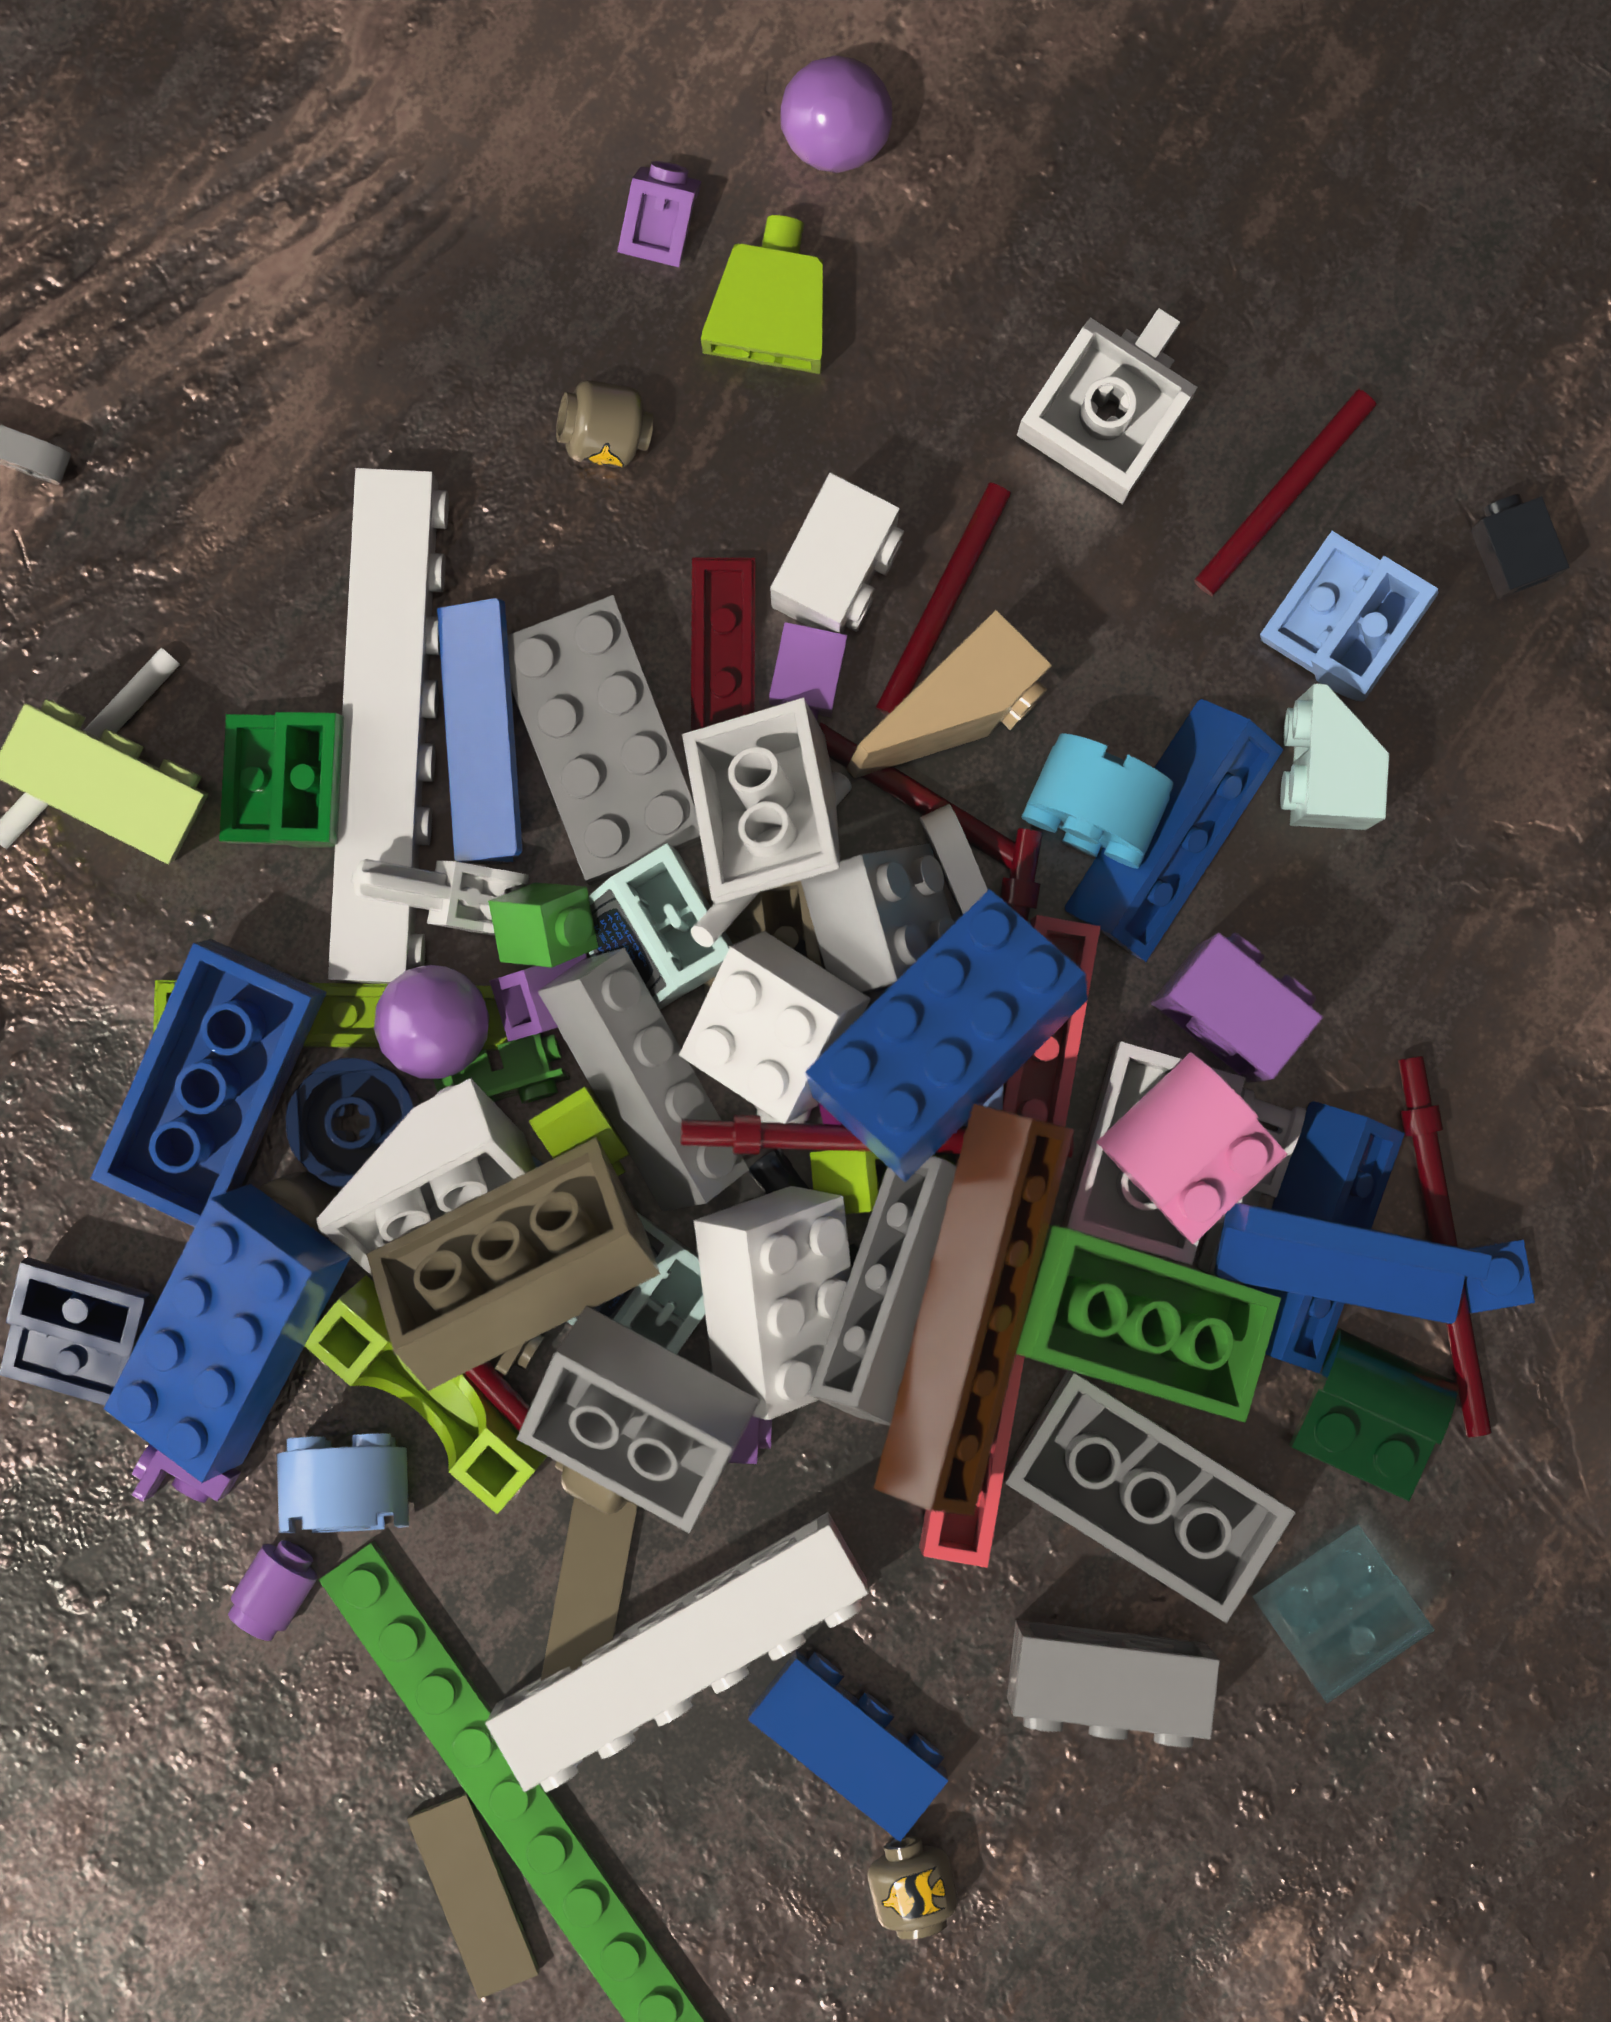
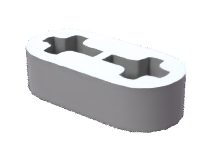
M0 425V465L50 483L61 484L71 457L69 452L49 442Z
M947 804L920 816V821L931 844L935 858L942 868L950 894L962 917L988 889L959 820L951 805Z

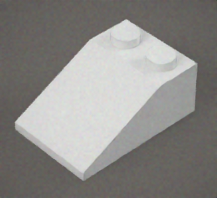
M804 698L682 734L711 899L715 905L840 869L836 793L826 740L823 731Z
M470 1078L458 1085L442 1089L435 1097L414 1107L316 1220L319 1229L372 1276L367 1253L535 1169L536 1166L524 1133Z

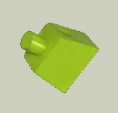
M770 215L767 217L762 247L747 244L734 245L702 331L701 344L703 354L821 374L823 259L799 254L804 229L802 221L788 216Z

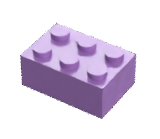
M1218 933L1197 944L1150 1004L1239 1076L1245 1077V1081L1248 1083L1271 1080L1322 1019V1016L1311 1008L1316 998L1290 976L1284 975L1282 979H1275L1261 968L1259 964L1265 957L1241 936L1233 933L1230 938H1224Z

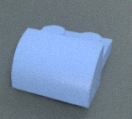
M1331 531L1267 623L1260 637L1262 642L1315 674L1316 681L1320 684H1327L1333 691L1347 698L1365 701L1439 593L1438 588L1386 556L1379 560Z

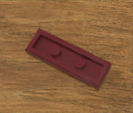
M692 558L691 731L755 712V558Z

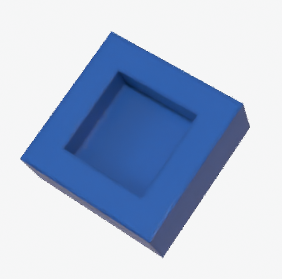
M1523 1239L1466 1248L1492 1255L1487 1281L1465 1277L1464 1282L1470 1313L1535 1303Z

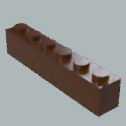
M973 1103L968 1126L963 1137V1145L953 1184L947 1198V1207L935 1253L931 1261L918 1319L914 1326V1334L902 1381L898 1388L897 1400L886 1443L881 1454L874 1489L930 1511L974 1516L1074 1129Z

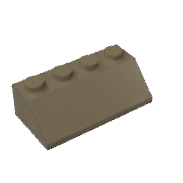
M597 1138L366 1254L393 1351L428 1391L580 1315L586 1306L592 1309L660 1275L644 1226Z

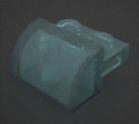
M1359 1524L1252 1596L1296 1664L1326 1704L1435 1631Z

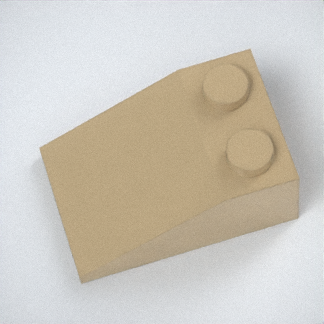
M995 610L859 743L846 770L854 778H858L987 737L1001 723L1011 731L1037 705L1036 701L1047 691L1040 681L1051 667V664Z

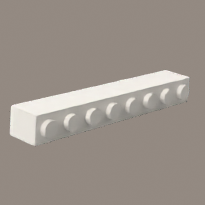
M355 468L342 709L344 727L338 843L335 844L328 979L334 982L389 984L406 970L424 966L425 935L415 934L416 907L361 898L355 894L354 884L351 882L352 873L357 870L359 862L365 859L418 868L420 845H430L432 809L431 807H422L423 781L433 782L435 773V744L425 743L426 718H436L438 712V680H428L430 655H440L438 617L432 616L433 592H443L445 583V555L435 553L436 528H447L449 498L447 490H438L439 483L433 472Z

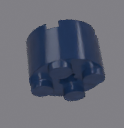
M343 1058L329 1061L309 1074L290 1099L286 1113L287 1139L294 1155L310 1173L330 1185L345 1187L409 1112L421 1103L406 1078L389 1066L359 1058ZM358 1105L359 1114L369 1116L370 1127L361 1130L359 1140L355 1142L353 1132L342 1130L341 1121L342 1118L352 1116L353 1106Z

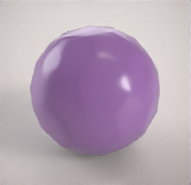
M830 56L814 60L798 71L786 86L780 107L781 130L790 148L804 163L821 171L840 173L861 167L873 159L885 145L892 125V100L885 84L868 65L854 58Z
M419 966L406 970L386 986L376 1004L374 1031L382 1053L397 1069L422 1079L446 1078L462 1071L477 1058L487 1040L489 1013L481 991L467 976L445 966Z

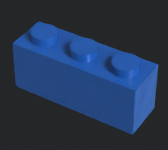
M796 1650L751 1706L748 1712V1720L901 1842L949 1781L946 1769L940 1765L945 1758L944 1754L916 1732L908 1740L890 1725V1722L895 1717L894 1714L867 1692H864L861 1698L857 1699L839 1683L844 1678V1674L822 1655L814 1652L808 1659Z

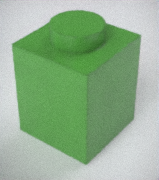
M535 882L488 901L500 962L552 968L598 949L586 886Z

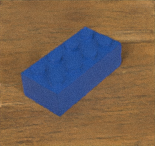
M989 889L804 1072L812 1097L906 1182L970 1118L973 1103L983 1105L1088 1000L1086 973Z
M213 939L193 943L90 1179L196 1227L210 1198L241 1188L327 992Z
M252 1184L210 1198L104 1410L201 1483L243 1464L351 1256Z

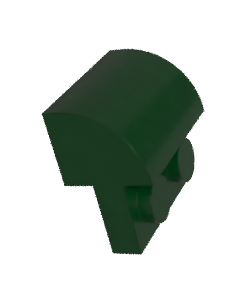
M1337 1328L1320 1374H1316L1312 1386L1315 1388L1289 1446L1406 1501H1410L1435 1444L1441 1445L1455 1408L1458 1384L1434 1371L1341 1328Z

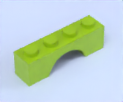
M367 1275L336 1301L313 1329L305 1344L308 1350L348 1385L371 1386L384 1390L415 1409L432 1426L441 1439L448 1456V1472L496 1514L503 1509L548 1457L517 1439L519 1432L465 1373L429 1391L394 1353L374 1281Z

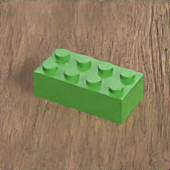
M1049 1225L1016 1354L1203 1412L1246 1423L1281 1298L1071 1229Z

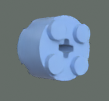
M391 1434L352 1435V1447L331 1448V1441L326 1440V1437L287 1439V1452L277 1454L279 1533H296L295 1520H302L303 1530L312 1529V1533L385 1529L384 1516H394V1526L398 1528L409 1527L407 1448L396 1447L395 1437H391Z

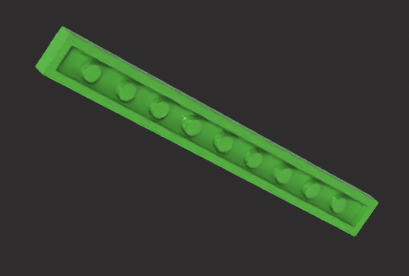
M373 1540L322 1576L319 1582L625 2022H709L550 1792H545L541 1784L534 1786L526 1792L523 1791L485 1724L492 1709L376 1542Z

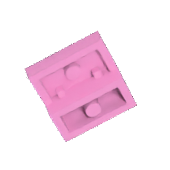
M1191 1052L1096 1141L1132 1183L1146 1194L1175 1228L1192 1244L1202 1237L1288 1155L1257 1120L1258 1116L1217 1073Z

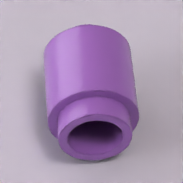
M281 1540L278 1546L263 1544L231 1596V1601L234 1605L228 1613L230 1620L243 1631L265 1641H271L277 1631H285L318 1579L317 1573L310 1567L313 1562L312 1556L299 1546L285 1540Z

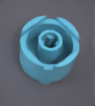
M1060 734L1049 753L1021 818L1049 832L1056 833L1058 828L1065 831L1062 843L1078 852L1097 857L1100 848H1106L1104 854L1109 858L1138 869L1170 800L1169 795L1174 783L1160 771L1134 757L1127 755L1126 759L1123 760L1106 753L1108 746L1077 735Z

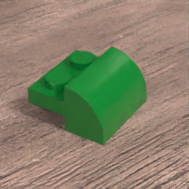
M275 712V715L226 714L219 841L230 844L290 845L302 848L335 847V844L338 843L344 728L343 715L308 712Z

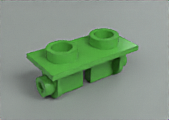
M542 1033L497 1045L503 1069L492 1070L487 1050L484 1049L462 1071L446 1078L433 1079L437 1092L446 1087L458 1085L471 1078L494 1103L519 1095L521 1103L525 1104L556 1095L558 1093L556 1083L569 1080L570 1076L562 1068L553 1070L551 1061L562 1058L555 1034L543 1037Z

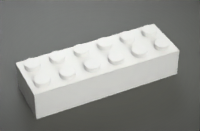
M827 1512L615 1634L612 1641L581 1660L583 1665L572 1671L570 1667H567L542 1681L539 1678L497 1702L485 1724L523 1791L526 1792L538 1784H541L545 1792L550 1791L574 1777L579 1772L576 1766L582 1763L583 1758L598 1751L600 1757L605 1759L635 1741L636 1738L633 1733L639 1729L638 1726L652 1718L656 1720L658 1726H662L681 1716L693 1707L690 1700L695 1697L694 1694L709 1685L712 1686L715 1693L722 1692L749 1675L747 1667L750 1666L751 1661L768 1652L771 1659L776 1660L797 1649L806 1642L803 1635L813 1625L825 1620L828 1627L831 1628L857 1614L863 1609L860 1603L862 1601L861 1598L868 1594L866 1577L832 1517Z

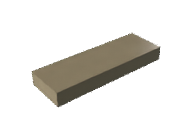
M574 1497L541 1681L567 1667H570L572 1671L583 1665L581 1662L583 1658L613 1640L638 1505L628 1501L620 1511L608 1515Z
M464 1792L410 1814L407 1821L478 1999L539 1975V1966L474 1803L467 1793Z

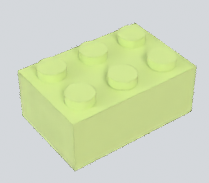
M45 699L41 708L24 704L0 751V780L166 864L174 862L209 793L197 788L202 776L168 759H163L159 768L139 758L144 748L143 746L111 730L104 729L100 738L82 730L81 727L86 717L52 700Z

